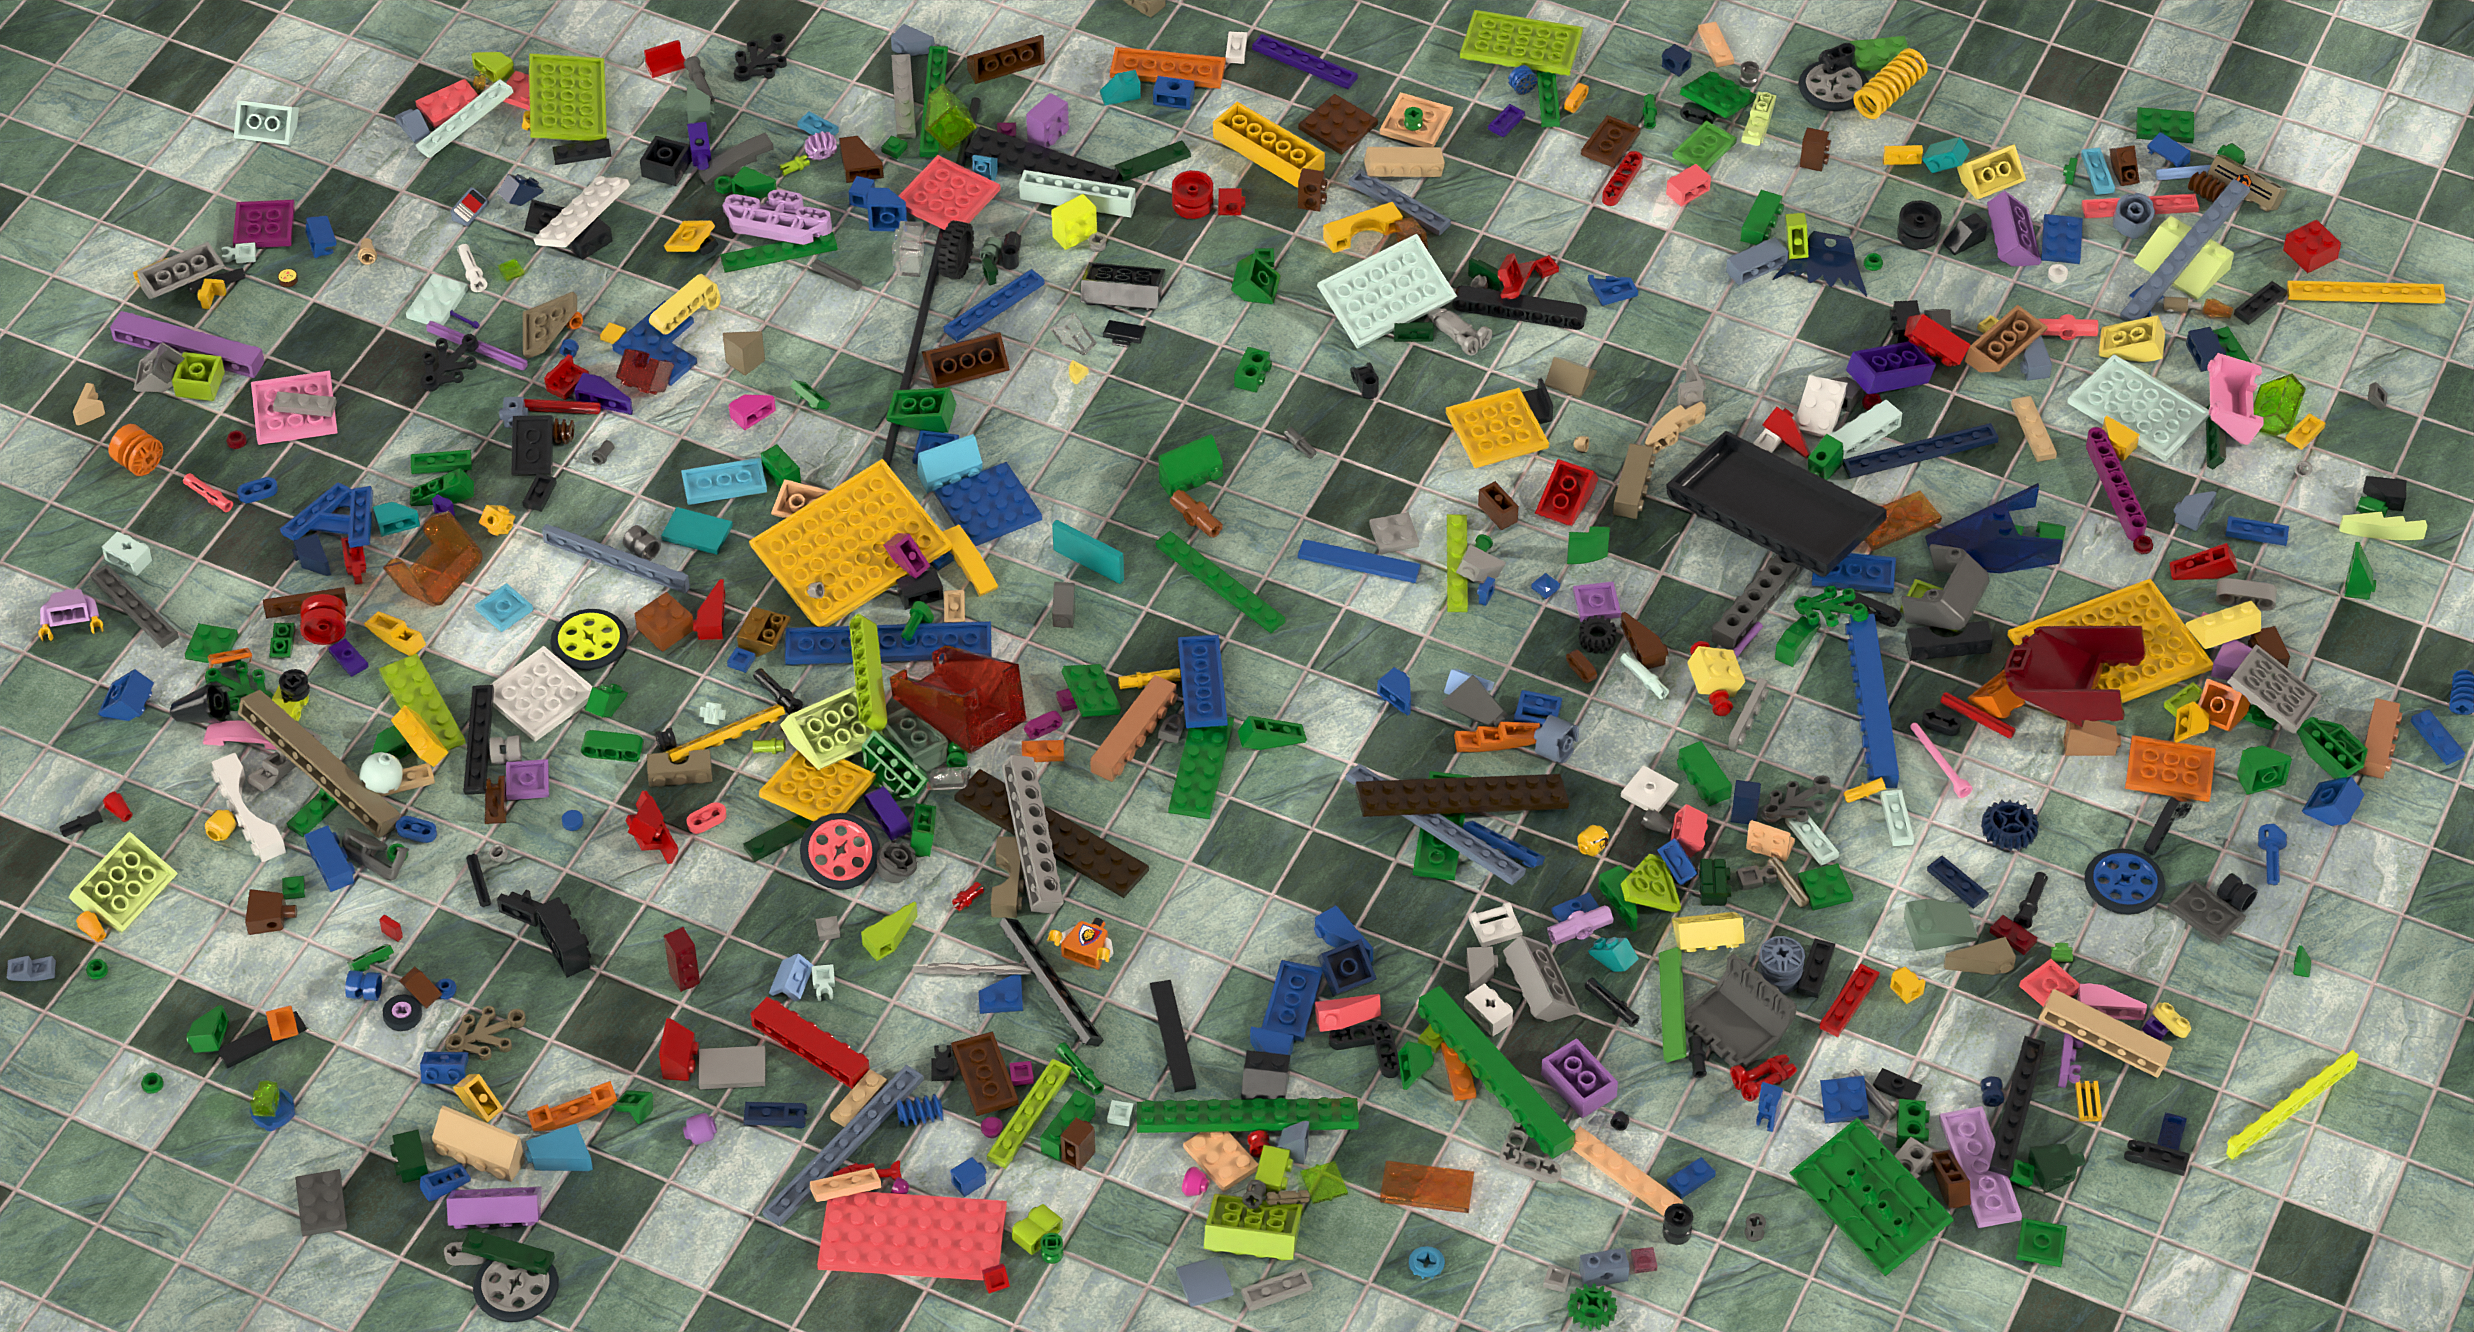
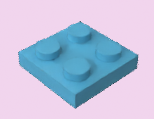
M506 583L475 604V609L500 632H503L531 613L533 605Z

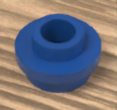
M441 979L435 984L436 988L442 993L441 999L452 998L457 989L455 982L451 979Z

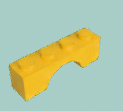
M1392 201L1323 225V239L1331 251L1336 253L1351 248V239L1361 231L1372 230L1386 236L1402 230L1403 216Z

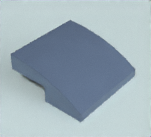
M1219 1256L1176 1268L1177 1276L1183 1286L1184 1295L1190 1307L1234 1295L1228 1275Z

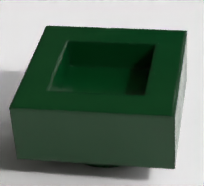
M990 258L982 259L983 274L989 286L997 284L996 276L998 275V269L996 264H992Z

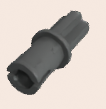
M1289 427L1284 432L1285 435L1283 436L1292 443L1295 450H1300L1309 459L1316 455L1317 451L1307 442V438L1298 434L1293 427Z

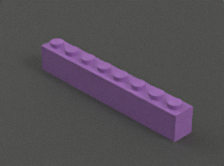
M121 311L110 326L114 341L151 351L163 342L181 354L188 352L221 356L225 371L255 378L265 362L262 349L256 346L216 337L133 313Z

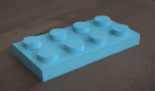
M761 458L681 470L688 505L767 492Z

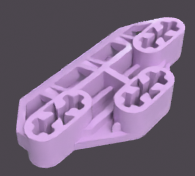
M773 190L768 193L766 204L762 205L757 198L733 194L727 196L723 203V212L727 215L730 228L734 233L805 245L814 242L813 237L825 236L832 232L830 212L823 209L804 207L803 197L799 193Z

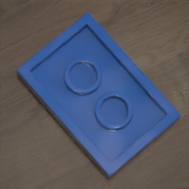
M2044 214L2042 261L2080 264L2083 218Z

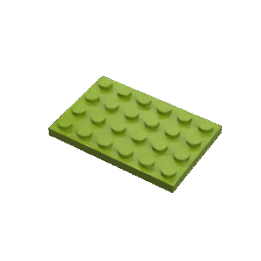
M1474 10L1460 51V58L1512 67L1526 65L1531 70L1570 76L1582 38L1583 27Z
M529 53L530 138L579 141L607 139L604 58Z

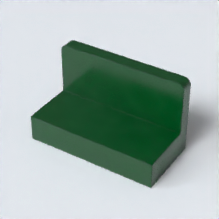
M1473 258L1469 260V277L1474 279L1477 275L1485 276L1488 287L1496 291L1504 289L1503 282L1498 278L1497 268L1480 259L1478 261Z
M1394 323V342H1433V323Z

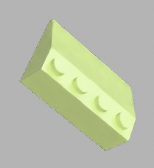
M2170 216L2157 228L2134 259V263L2154 274L2192 228ZM2210 239L2173 282L2172 286L2198 300L2231 269L2234 252Z
M856 686L792 713L780 724L790 743L818 770L862 751V744L874 731L859 721Z
M129 831L74 888L68 898L84 912L90 911L95 913L98 920L122 933L178 873Z

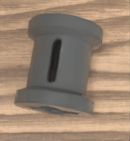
M1251 1180L1246 1186L1247 1192L1243 1195L1242 1201L1248 1208L1255 1209L1262 1204V1197L1266 1193V1186L1260 1180Z
M1752 1213L1746 1218L1747 1227L1744 1234L1747 1240L1757 1242L1764 1238L1765 1232L1763 1229L1766 1225V1219L1763 1215Z

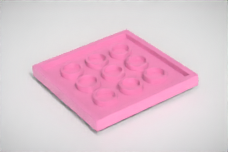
M330 371L251 382L258 445L338 433L335 409L332 417L276 412L273 409L277 392L333 397Z

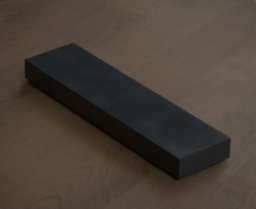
M297 1011L293 1012L298 1034L307 1030L306 1025ZM268 1024L220 1047L218 1054L228 1069L292 1037L273 1041Z

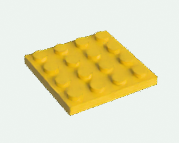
M1520 388L1446 407V415L1474 468L1549 448V442Z
M796 750L759 790V797L814 822L820 817L831 813H846L874 782V779L876 780V774L845 759L818 770Z

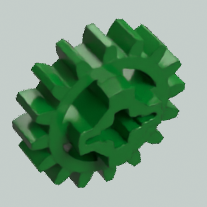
M1594 1283L1592 1288H1588L1584 1284L1583 1290L1577 1287L1575 1294H1570L1567 1309H1569L1568 1316L1573 1317L1574 1324L1580 1322L1581 1329L1586 1325L1589 1331H1592L1595 1326L1598 1330H1601L1602 1324L1608 1327L1609 1320L1614 1321L1615 1314L1617 1313L1616 1298H1611V1291L1604 1292L1605 1286L1597 1289ZM1605 1305L1607 1306V1311H1606V1312L1604 1311V1306H1605Z

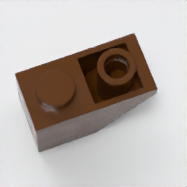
M2135 145L2109 149L2112 169L2120 186L2140 183Z

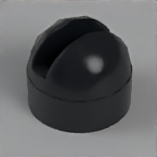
M1623 1111L1615 1112L1610 1124L1614 1129L1623 1131L1629 1124V1116Z

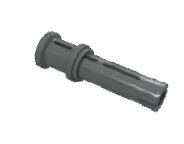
M696 56L687 58L684 62V67L689 71V78L695 82L697 89L708 95L711 101L714 102L715 98L705 79V70L700 66V59Z

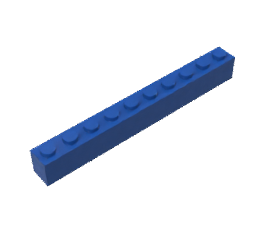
M1869 614V617L1862 622L1854 621L1852 615H1850L1849 623H1845V634L1849 635L1850 638L1847 641L1848 651H1852L1850 666L1854 667L1852 681L1857 685L1855 687V699H1859L1857 714L1861 715L1862 718L1859 721L1860 731H1864L1862 747L1866 748L1864 761L1865 764L1869 765V768H1867V780L1873 781L1882 777L1886 788H1897L1899 770L1875 615Z

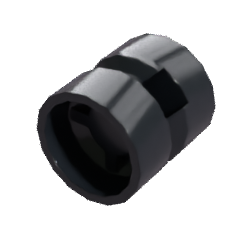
M2234 873L2229 874L2217 890L2218 897L2226 902L2231 901V906L2240 912H2245L2251 906L2258 893V890L2250 884H2243L2242 879Z
M1672 1204L1665 1210L1662 1233L1665 1240L1670 1244L1682 1245L1691 1238L1694 1216L1692 1210L1685 1204Z

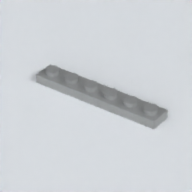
M910 54L891 55L897 138H916Z

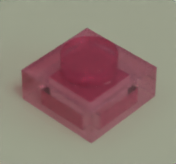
M1653 1247L1631 1249L1634 1273L1657 1271Z

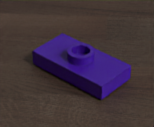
M1509 104L1488 125V130L1504 138L1525 117V111Z
M346 638L328 648L329 653L351 677L369 667L368 662Z

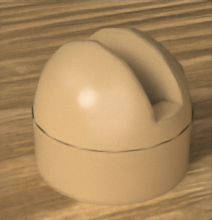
M1579 436L1575 438L1574 448L1579 452H1587L1589 437Z

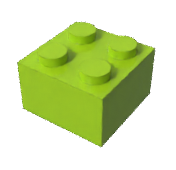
M183 352L182 357L185 359L178 364L172 379L175 396L214 401L225 373L221 356Z

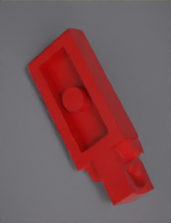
M348 537L341 538L346 572H348V575H353L355 585L363 584L361 573H366L367 569L363 546L350 548Z

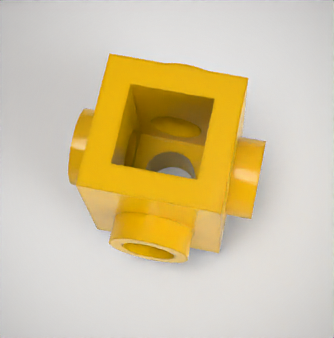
M486 505L479 523L488 528L487 531L489 533L499 536V534L509 533L516 516L509 513L510 510L502 505Z

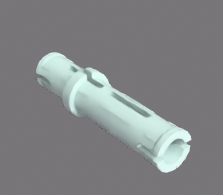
M1626 652L1621 656L1620 662L1644 683L1645 688L1653 691L1659 699H1663V697L1665 698L1669 694V689L1658 680L1659 677L1649 672L1630 652Z

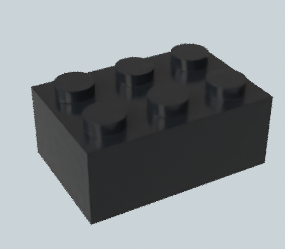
M560 897L536 906L540 933L566 978L589 969V959L591 958L590 951L587 948L589 941L585 934L580 933V926L576 918H571L568 904H563Z

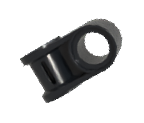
M1843 43L1834 48L1824 50L1819 55L1818 60L1826 66V71L1829 74H1834L1854 65L1855 46L1851 43Z
M1367 362L1366 365L1361 367H1351L1352 380L1357 385L1362 396L1366 399L1376 398L1379 394V378L1372 364Z

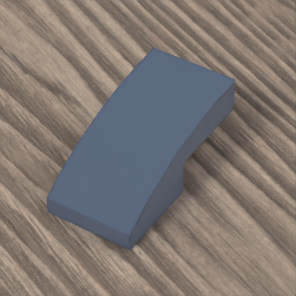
M29 956L8 960L7 979L13 981H39L55 978L56 960L53 956L31 960Z

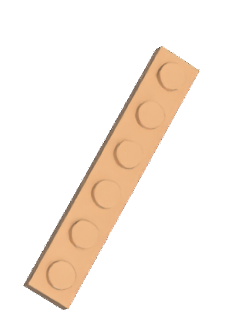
M1579 1126L1574 1131L1575 1140L1574 1147L1571 1148L1662 1216H1664L1668 1206L1677 1203L1683 1204V1200L1584 1128Z

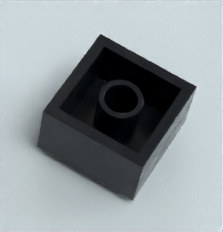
M655 136L640 159L641 176L677 186L692 162L690 145Z

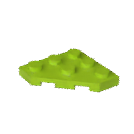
M1649 854L1621 883L1625 901L1674 913L1681 909L1671 871L1661 856Z

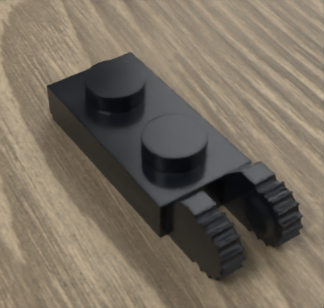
M2129 1140L2127 1147L2130 1150L2125 1152V1160L2135 1164L2141 1163L2142 1165L2177 1175H2185L2190 1158L2189 1153L2150 1142Z

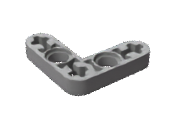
M1514 1120L1499 1154L1500 1165L1507 1170L1545 1183L1552 1184L1558 1182L1561 1176L1560 1165L1555 1161L1526 1152L1525 1149L1530 1137L1526 1133L1525 1128L1524 1131H1521V1124ZM1515 1137L1521 1138L1523 1142L1517 1145L1513 1144L1511 1140ZM1510 1150L1513 1151V1158L1506 1160L1510 1155ZM1530 1161L1535 1163L1536 1167L1528 1169L1524 1164ZM1550 1170H1554L1551 1175L1547 1174Z

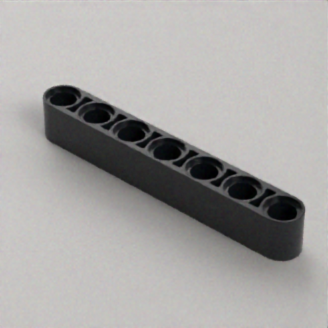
M1462 285L1456 288L1455 294L1457 297L1452 302L1453 308L1461 312L1580 330L1584 327L1588 312L1584 305L1521 294L1514 299H1501L1500 294L1502 291Z

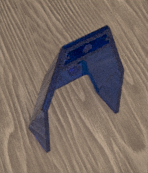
M2039 483L1925 536L1929 550L1931 544L1961 548L1988 573L2000 574L2059 564L2063 540L2021 536L2015 528L2009 511L2036 507Z

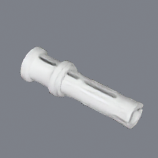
M461 244L458 246L457 251L466 269L465 276L470 281L471 290L481 292L486 289L487 281L482 277L483 272L481 268L477 267L469 246Z

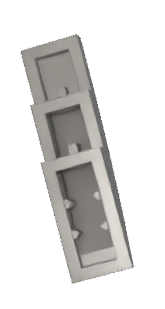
M306 727L304 728L306 731L312 734V736L316 738L318 741L321 740L320 735L314 733ZM277 749V752L262 761V768L248 776L247 783L264 792L287 775L296 765Z

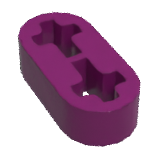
M1050 711L1030 720L1024 726V732L1031 740H1034L1057 730L1062 725L1063 719L1057 711Z

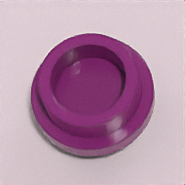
M988 1117L981 1123V1131L988 1138L998 1137L1003 1130L1002 1121L996 1117Z

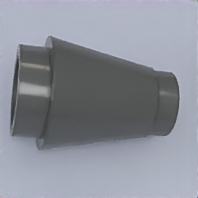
M1648 809L1641 824L1645 825V828L1667 835L1670 834L1673 828V823L1655 809Z

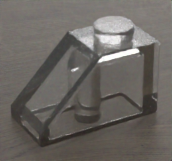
M1075 313L1062 316L1050 328L1062 345L1082 355H1086L1097 344Z

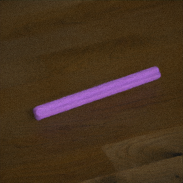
M429 321L426 325L428 332L459 345L462 344L465 334L434 321ZM478 340L479 346L475 350L476 352L522 371L528 366L526 359Z

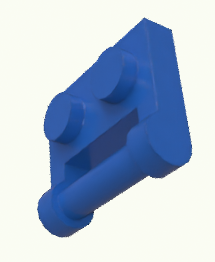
M1522 690L1514 722L1540 723L1542 727L1546 719L1523 715V712L1547 717L1548 715L1558 717L1562 698Z

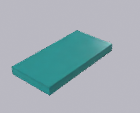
M1059 520L1053 522L1054 551L1119 584L1124 581V557L1122 552Z

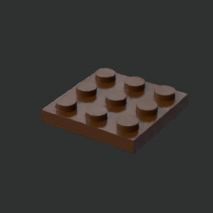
M1333 94L1298 124V129L1342 155L1376 127L1378 119L1340 96Z

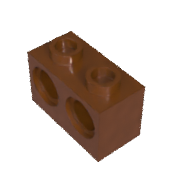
M1302 168L1298 180L1299 209L1320 212L1322 204H1326L1327 193H1324V191L1327 189V180H1325L1324 171Z

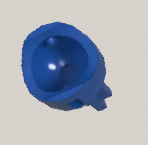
M2265 824L2258 831V846L2266 850L2267 884L2278 885L2280 882L2279 850L2287 846V834L2276 824Z

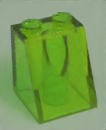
M942 83L928 95L925 129L943 147L950 151L975 130L977 126L966 105Z

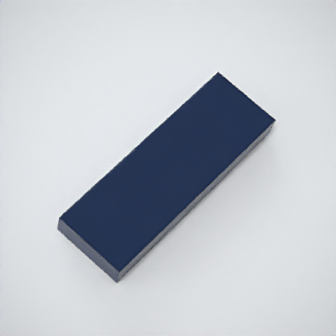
M1943 855L1927 866V872L1973 909L1988 898L1989 893Z

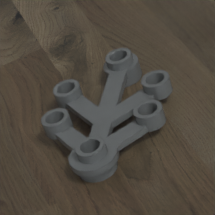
M1824 775L1815 777L1813 780L1814 786L1797 796L1795 795L1800 791L1799 783L1797 781L1788 782L1786 784V799L1781 805H1778V803L1783 801L1782 792L1779 790L1770 792V804L1763 807L1762 818L1768 822H1776L1780 818H1796L1798 822H1806L1809 819L1806 809H1788L1813 808L1815 813L1824 812L1826 808L1823 800H1804L1817 793H1828L1831 788L1830 778Z

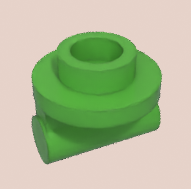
M2055 943V947H2051L2050 959L2054 962H2073V947H2068V943Z

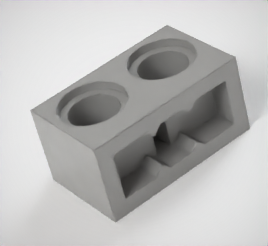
M1912 1137L1894 1155L1918 1181L1923 1171L1927 1172L1933 1164L1931 1160L1933 1150Z

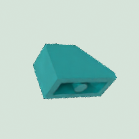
M1136 70L1117 73L1100 90L1105 106L1141 98L1140 80Z
M388 502L373 507L375 521L381 537L420 527L418 512L415 509L395 502Z

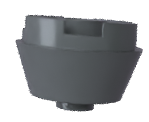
M891 841L886 842L877 852V872L879 876L890 883H901L916 871L918 862L914 856L916 853L914 849L904 842L901 845L892 844Z

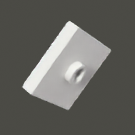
M1643 765L1622 790L1621 797L1646 811L1648 809H1655L1660 812L1679 789V784Z

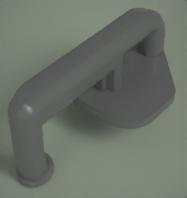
M351 828L346 829L342 838V847H344L349 858L390 881L397 878L407 851H409V848L397 847L396 857L392 866H389L371 855L373 849L387 850L388 845ZM351 841L359 843V845L363 846V849L360 850L351 845Z

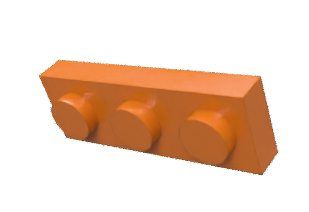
M1445 1042L1441 1043V1052L1454 1101L1476 1098V1090L1470 1068L1466 1063L1460 1061L1458 1054L1452 1048H1449Z

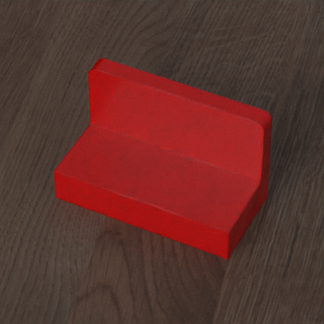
M679 40L644 50L646 67L652 78L685 68V58L681 52Z

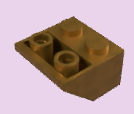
M752 607L737 635L738 648L755 653L756 657L775 650L791 617Z

